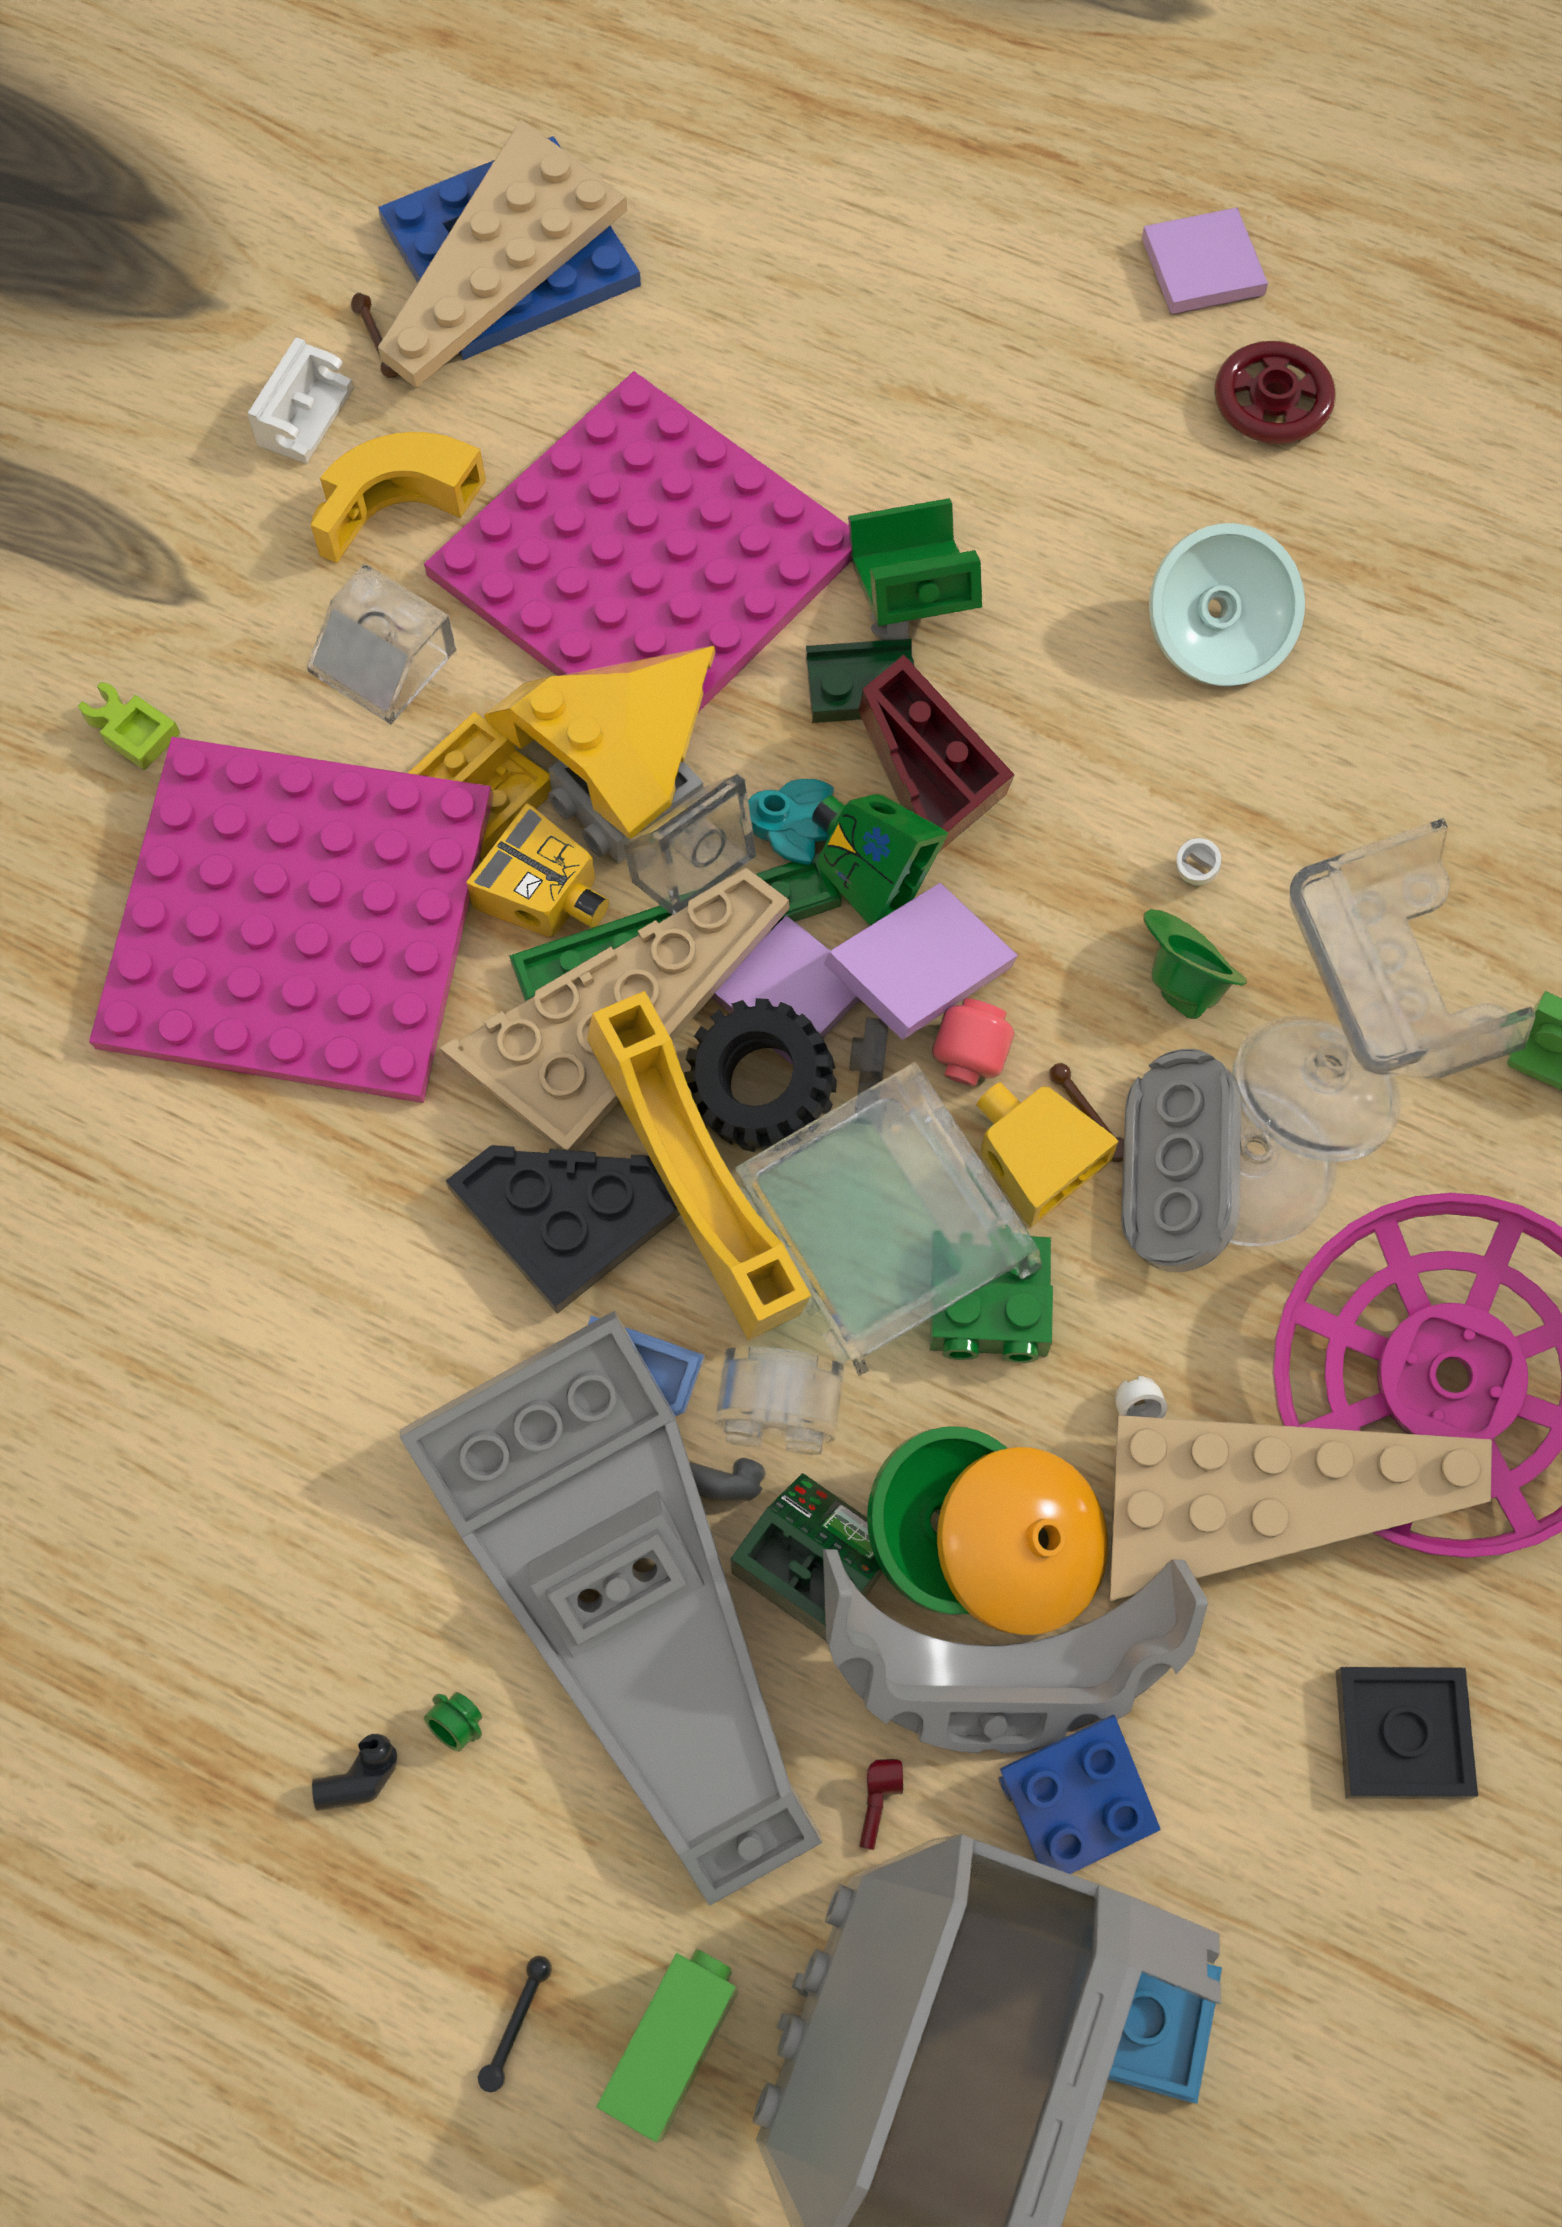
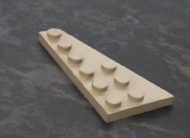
M520 119L379 344L378 349L381 361L415 388L420 386L627 211L626 196Z
M745 867L689 900L686 908L660 923L655 920L638 930L639 935L614 950L612 947H609L535 991V996L505 1014L503 1011H500L485 1020V1026L461 1040H458L456 1037L439 1048L447 1059L560 1150L576 1151L619 1102L616 1093L587 1041L592 1013L645 990L673 1041L790 909L789 899Z
M1118 1415L1109 1601L1135 1595L1171 1560H1185L1196 1579L1491 1502L1492 1439Z

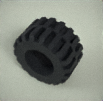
M756 998L755 1006L748 1007L744 1000L731 1003L734 1012L725 1016L719 1009L711 1015L710 1018L715 1024L708 1031L700 1026L694 1035L699 1042L697 1049L688 1048L685 1060L690 1064L691 1071L684 1072L687 1085L691 1090L692 1098L702 1116L701 1118L722 1139L731 1145L734 1142L743 1150L755 1152L756 1147L763 1148L766 1153L779 1152L778 1145L787 1143L792 1148L802 1143L799 1136L808 1130L813 1135L821 1127L817 1120L822 1113L827 1116L829 1115L833 1106L829 1097L831 1092L836 1093L837 1080L833 1075V1069H836L833 1057L812 1022L803 1013L800 1016L796 1014L792 1006L780 1002L778 1007H775L769 999ZM762 1048H774L786 1052L793 1062V1073L788 1087L778 1098L767 1104L757 1106L739 1103L734 1098L731 1092V1079L735 1067L742 1058Z

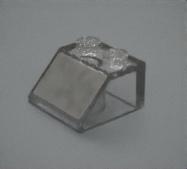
M364 563L331 599L307 664L308 672L387 723L392 724L455 653L456 646L449 615Z
M738 774L705 786L624 844L631 882L670 914L674 915L686 908L689 900L717 885L756 857L745 779Z

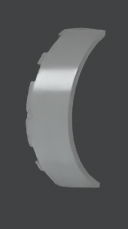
M833 1549L823 1550L826 1640L836 1667L840 1670L848 1684L863 1699L866 1708L885 1724H888L891 1720L917 1733L921 1742L954 1751L979 1753L983 1750L992 1749L1000 1753H1014L1041 1749L1065 1738L1067 1732L1086 1726L1099 1719L1102 1720L1113 1714L1117 1720L1131 1712L1136 1697L1150 1688L1171 1667L1175 1674H1177L1194 1655L1208 1605L1207 1598L1186 1561L1171 1560L1146 1586L1131 1598L1103 1616L1080 1627L1055 1636L1018 1644H962L918 1633L885 1615L869 1602L854 1585L843 1567L838 1551Z

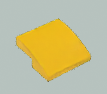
M473 712L408 772L409 774L491 786L494 796L480 854V859L482 860L526 803L537 809L549 797V792L552 791L550 773L518 752L509 739L476 712Z

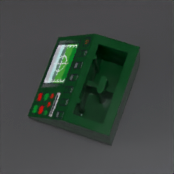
M804 1473L766 1508L730 1558L731 1571L734 1576L825 1641L827 1640L823 1550L833 1549L838 1551L846 1573L865 1598L883 1573L870 1544L867 1517Z

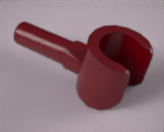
M898 1759L875 1760L867 1769V1810L859 1847L870 1850L875 1849L883 1811V1795L903 1794V1765Z

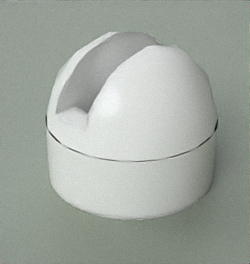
M1203 838L1191 839L1184 843L1177 854L1176 867L1178 874L1186 883L1196 886L1208 884L1214 880L1221 867V854L1218 847L1213 842ZM1190 856L1195 862L1210 870V872L1203 874L1186 863L1185 860Z
M1137 1376L1138 1379L1130 1382L1125 1380L1116 1390L1115 1397L1119 1415L1163 1418L1165 1416L1167 1403L1161 1389L1152 1379ZM1144 1399L1145 1403L1134 1406V1403Z

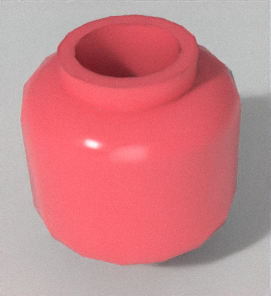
M965 998L962 1005H954L946 1010L932 1047L933 1057L939 1063L947 1066L944 1073L945 1077L976 1087L979 1077L992 1079L1001 1074L1015 1033L1013 1027L1005 1020L1006 1011L989 1003Z

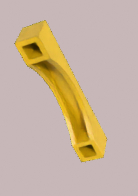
M645 990L593 1012L587 1041L748 1341L800 1316L812 1295L784 1244L752 1208L722 1160L692 1098L672 1039Z

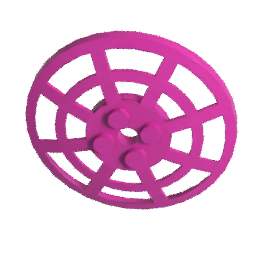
M1450 1192L1414 1196L1381 1206L1349 1223L1320 1248L1300 1273L1283 1306L1274 1339L1272 1367L1276 1408L1282 1426L1360 1431V1427L1390 1415L1407 1434L1492 1439L1491 1498H1496L1513 1531L1495 1537L1460 1540L1431 1537L1410 1531L1413 1523L1411 1522L1373 1532V1534L1392 1544L1430 1555L1470 1558L1507 1554L1540 1544L1562 1532V1506L1555 1512L1537 1521L1519 1487L1527 1484L1545 1470L1562 1450V1314L1556 1304L1537 1284L1520 1271L1508 1266L1522 1232L1539 1240L1562 1258V1227L1521 1205L1485 1195ZM1449 1214L1480 1217L1497 1222L1498 1225L1484 1256L1458 1251L1427 1252L1410 1256L1398 1223L1415 1217ZM1375 1232L1387 1267L1375 1273L1354 1292L1343 1306L1339 1316L1306 1302L1313 1286L1332 1262L1357 1241ZM1455 1270L1476 1274L1465 1304L1441 1303L1431 1306L1418 1274L1428 1271ZM1395 1284L1409 1317L1403 1320L1391 1332L1388 1338L1356 1325L1355 1323L1359 1315L1371 1300L1387 1287ZM1502 1284L1524 1299L1541 1318L1544 1325L1515 1337L1503 1322L1489 1313L1499 1285ZM1296 1325L1329 1339L1326 1349L1324 1377L1331 1413L1301 1425L1293 1406L1289 1375L1291 1344ZM1346 1347L1379 1361L1377 1379L1380 1393L1348 1405L1343 1382V1363ZM1553 1347L1557 1351L1561 1371L1559 1405L1527 1394L1528 1368L1526 1359ZM1453 1359L1463 1364L1466 1368L1468 1383L1462 1392H1448L1439 1385L1436 1378V1370L1442 1360ZM1516 1417L1549 1428L1547 1436L1534 1453L1519 1466L1509 1470L1493 1438L1506 1430Z

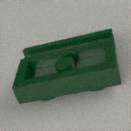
M911 638L806 646L812 723L862 720L858 710L863 688L903 655L914 665Z

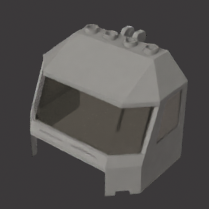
M963 1834L927 1841L852 1876L847 1887L839 1884L831 1898L826 1913L825 1922L833 1925L825 1950L823 1952L815 1949L807 1964L805 1973H796L792 1988L798 1990L800 1995L807 1998L801 2016L782 2013L777 2028L783 2031L777 2055L785 2058L776 2085L766 2083L758 2099L753 2116V2124L761 2126L756 2142L790 2227H1061L1141 1973L1212 2003L1221 2004V1983L1207 1977V1962L1214 1964L1220 1954L1219 1933L1132 1896L974 1840Z

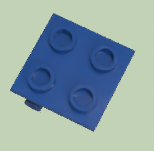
M1114 1714L1000 1768L1002 1776L998 1778L999 1783L1008 1801H1013L1038 1863L1072 1874L1161 1830Z

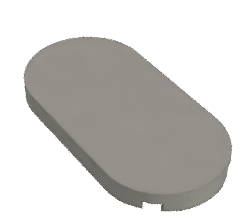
M1197 1049L1174 1050L1159 1056L1148 1066L1151 1069L1145 1073L1142 1079L1137 1077L1131 1086L1125 1107L1121 1212L1123 1233L1131 1247L1136 1250L1142 1259L1153 1267L1167 1272L1191 1271L1211 1262L1231 1241L1239 1219L1240 1089L1235 1077L1222 1062Z

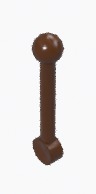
M356 293L352 298L351 308L353 312L361 314L379 354L378 346L383 339L370 313L371 298L368 295ZM382 361L380 365L381 373L387 378L396 377L398 373Z
M1064 1063L1054 1064L1049 1071L1051 1081L1057 1085H1062L1084 1114L1112 1134L1072 1081L1069 1066ZM1115 1137L1118 1140V1144L1112 1161L1121 1162L1124 1157V1139Z

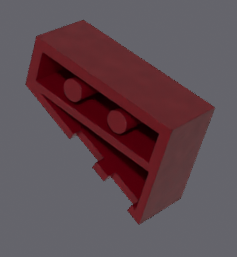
M905 655L901 656L863 688L858 712L901 806L949 833L940 849L941 851L1007 795L1015 774Z

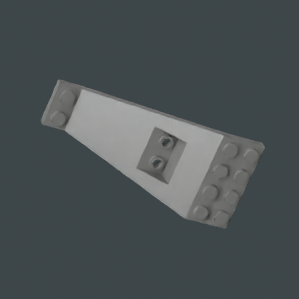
M615 1311L400 1429V1439L460 1537L666 1836L709 1906L822 1843L818 1828L788 1779L674 1411ZM642 1558H649L655 1562L654 1567L648 1572H638L633 1568V1565ZM585 1589H595L601 1594L596 1601L590 1603L583 1602L578 1598L579 1594Z

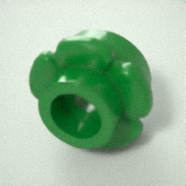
M455 1692L449 1699L444 1694H436L432 1698L435 1705L424 1716V1721L430 1731L443 1744L454 1751L460 1752L470 1741L474 1742L481 1738L482 1732L477 1723L482 1719V1714L466 1696Z

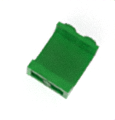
M950 498L848 516L852 548L851 562L878 626L982 608L981 560L976 550L959 552L954 541L953 507Z

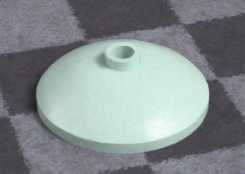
M1223 523L1211 525L1194 531L1181 539L1163 558L1151 585L1149 596L1150 621L1160 649L1179 671L1196 681L1208 685H1242L1258 680L1277 668L1296 644L1305 614L1303 583L1300 573L1289 553L1267 533L1243 524ZM1212 599L1218 601L1221 606V613L1217 618L1211 616L1208 611V605Z

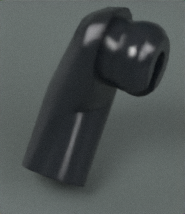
M371 1734L364 1737L358 1744L360 1752L346 1774L313 1779L312 1794L316 1811L364 1804L377 1798L395 1771L397 1763L396 1749L391 1745L390 1740L386 1736Z

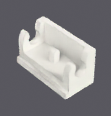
M297 337L294 339L247 413L257 446L302 463H308L354 389L350 378L329 370L338 371L343 364L341 359L332 353L306 344L305 340Z

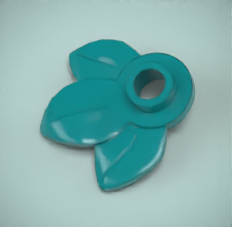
M797 779L787 782L778 791H759L753 794L746 804L745 818L749 828L758 838L769 841L773 851L779 856L793 862L810 865L815 855V842L828 840L830 836L812 821V815L822 800L828 796H833L834 787L817 779Z

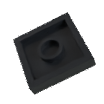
M1340 1667L1336 1670L1345 1799H1474L1478 1797L1466 1668Z

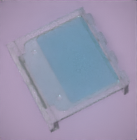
M916 1061L735 1167L743 1185L740 1190L759 1217L763 1218L767 1227L784 1244L812 1295L804 1308L809 1317L820 1312L830 1328L821 1334L828 1349L839 1366L849 1360L858 1376L869 1371L864 1359L865 1356L1014 1268L1020 1278L1023 1279L1042 1268L1039 1248Z

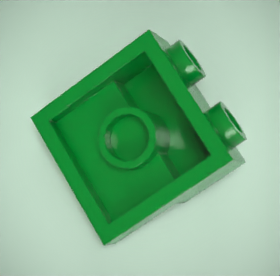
M934 1232L930 1351H943L944 1357L954 1360L975 1359L979 1356V1353L1002 1354L1004 1360L1014 1363L1034 1362L1038 1360V1356H1048L1052 1345L1053 1286L1050 1285L1051 1237Z

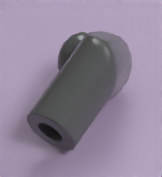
M748 1458L736 1460L733 1465L732 1474L689 1461L700 1497L709 1500L751 1501L763 1490L760 1483L765 1477V1469L763 1465Z

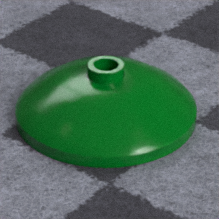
M958 1426L940 1427L908 1438L893 1450L884 1461L874 1479L869 1495L867 1509L868 1534L873 1554L880 1569L901 1595L921 1608L940 1614L961 1615L970 1613L958 1602L944 1577L938 1556L937 1533L931 1527V1516L934 1512L940 1515L946 1494L953 1482L966 1467L986 1454L1007 1449L1005 1445L995 1438L975 1429Z

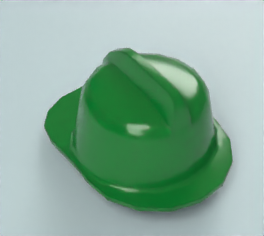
M1150 909L1144 913V923L1159 942L1151 972L1152 981L1161 990V994L1167 1003L1190 1019L1199 1018L1207 1008H1212L1218 1004L1233 984L1240 986L1247 984L1246 978L1230 966L1216 947L1190 924L1161 910Z

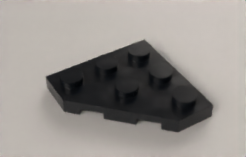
M491 1145L446 1180L448 1189L557 1314L680 1216L653 1162L646 1155H631L629 1159L600 1157L596 1155V1152L549 1149V1153L516 1151L515 1147Z

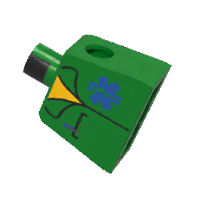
M879 794L852 799L846 805L831 795L819 803L812 815V821L830 835L818 857L819 869L870 926L915 898L949 834L941 827Z

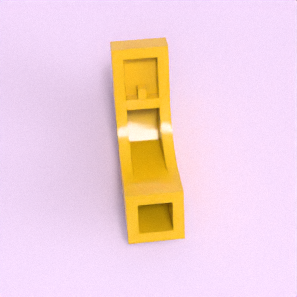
M402 432L371 439L347 451L330 465L320 477L326 502L318 505L310 524L319 556L338 563L367 520L376 512L393 504L403 502L424 503L461 519L486 482L481 450L461 440L437 433Z

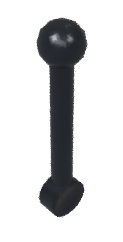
M534 1956L527 1963V1982L491 2064L484 2066L478 2074V2084L486 2092L498 2091L505 2083L503 2067L540 1982H544L551 1975V1963L544 1956Z

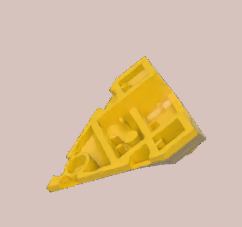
M709 646L525 682L487 711L484 716L490 725L521 750L530 742L536 740L585 780L588 785L593 809L631 840L671 807L676 791L675 779L680 762H684L703 697L702 686L707 669H711L715 656V647Z

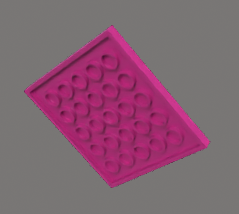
M633 371L424 563L426 575L557 676L714 646L715 656L711 669H707L702 686L703 697L698 711L700 712L851 562L852 548L848 524Z
M171 737L89 1039L90 1044L98 1050L424 1103L470 902L466 882L478 867L494 795L491 786Z

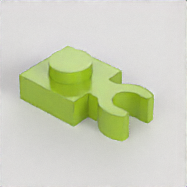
M100 682L97 688L107 703L105 706L95 709L82 701L78 707L85 721L92 727L102 728L99 733L104 743L145 771L169 746L171 737H177L180 734L176 722L136 694L124 705L112 685Z

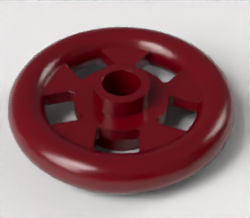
M1261 341L1240 348L1225 360L1216 376L1215 400L1224 419L1241 434L1264 443L1286 444L1308 438L1325 425L1335 406L1336 389L1328 368L1316 355L1307 349L1289 342ZM1261 362L1265 369L1255 378H1252L1245 369ZM1291 365L1302 371L1305 376L1298 381L1296 375L1286 367ZM1249 391L1252 405L1241 406L1235 393ZM1300 395L1315 399L1310 411L1296 407ZM1264 414L1271 416L1284 415L1285 423L1263 421Z

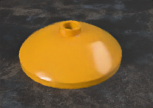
M1015 1447L994 1451L982 1456L966 1467L956 1478L946 1494L941 1507L937 1527V1547L940 1565L947 1584L966 1611L984 1625L1000 1632L1013 1635H1036L1051 1632L1065 1626L1079 1616L1090 1604L1100 1587L1105 1573L1108 1557V1534L1105 1517L1094 1491L1085 1478L1072 1465L1044 1450ZM1041 1528L1046 1530L1049 1538L1048 1546L1045 1549L1038 1540Z

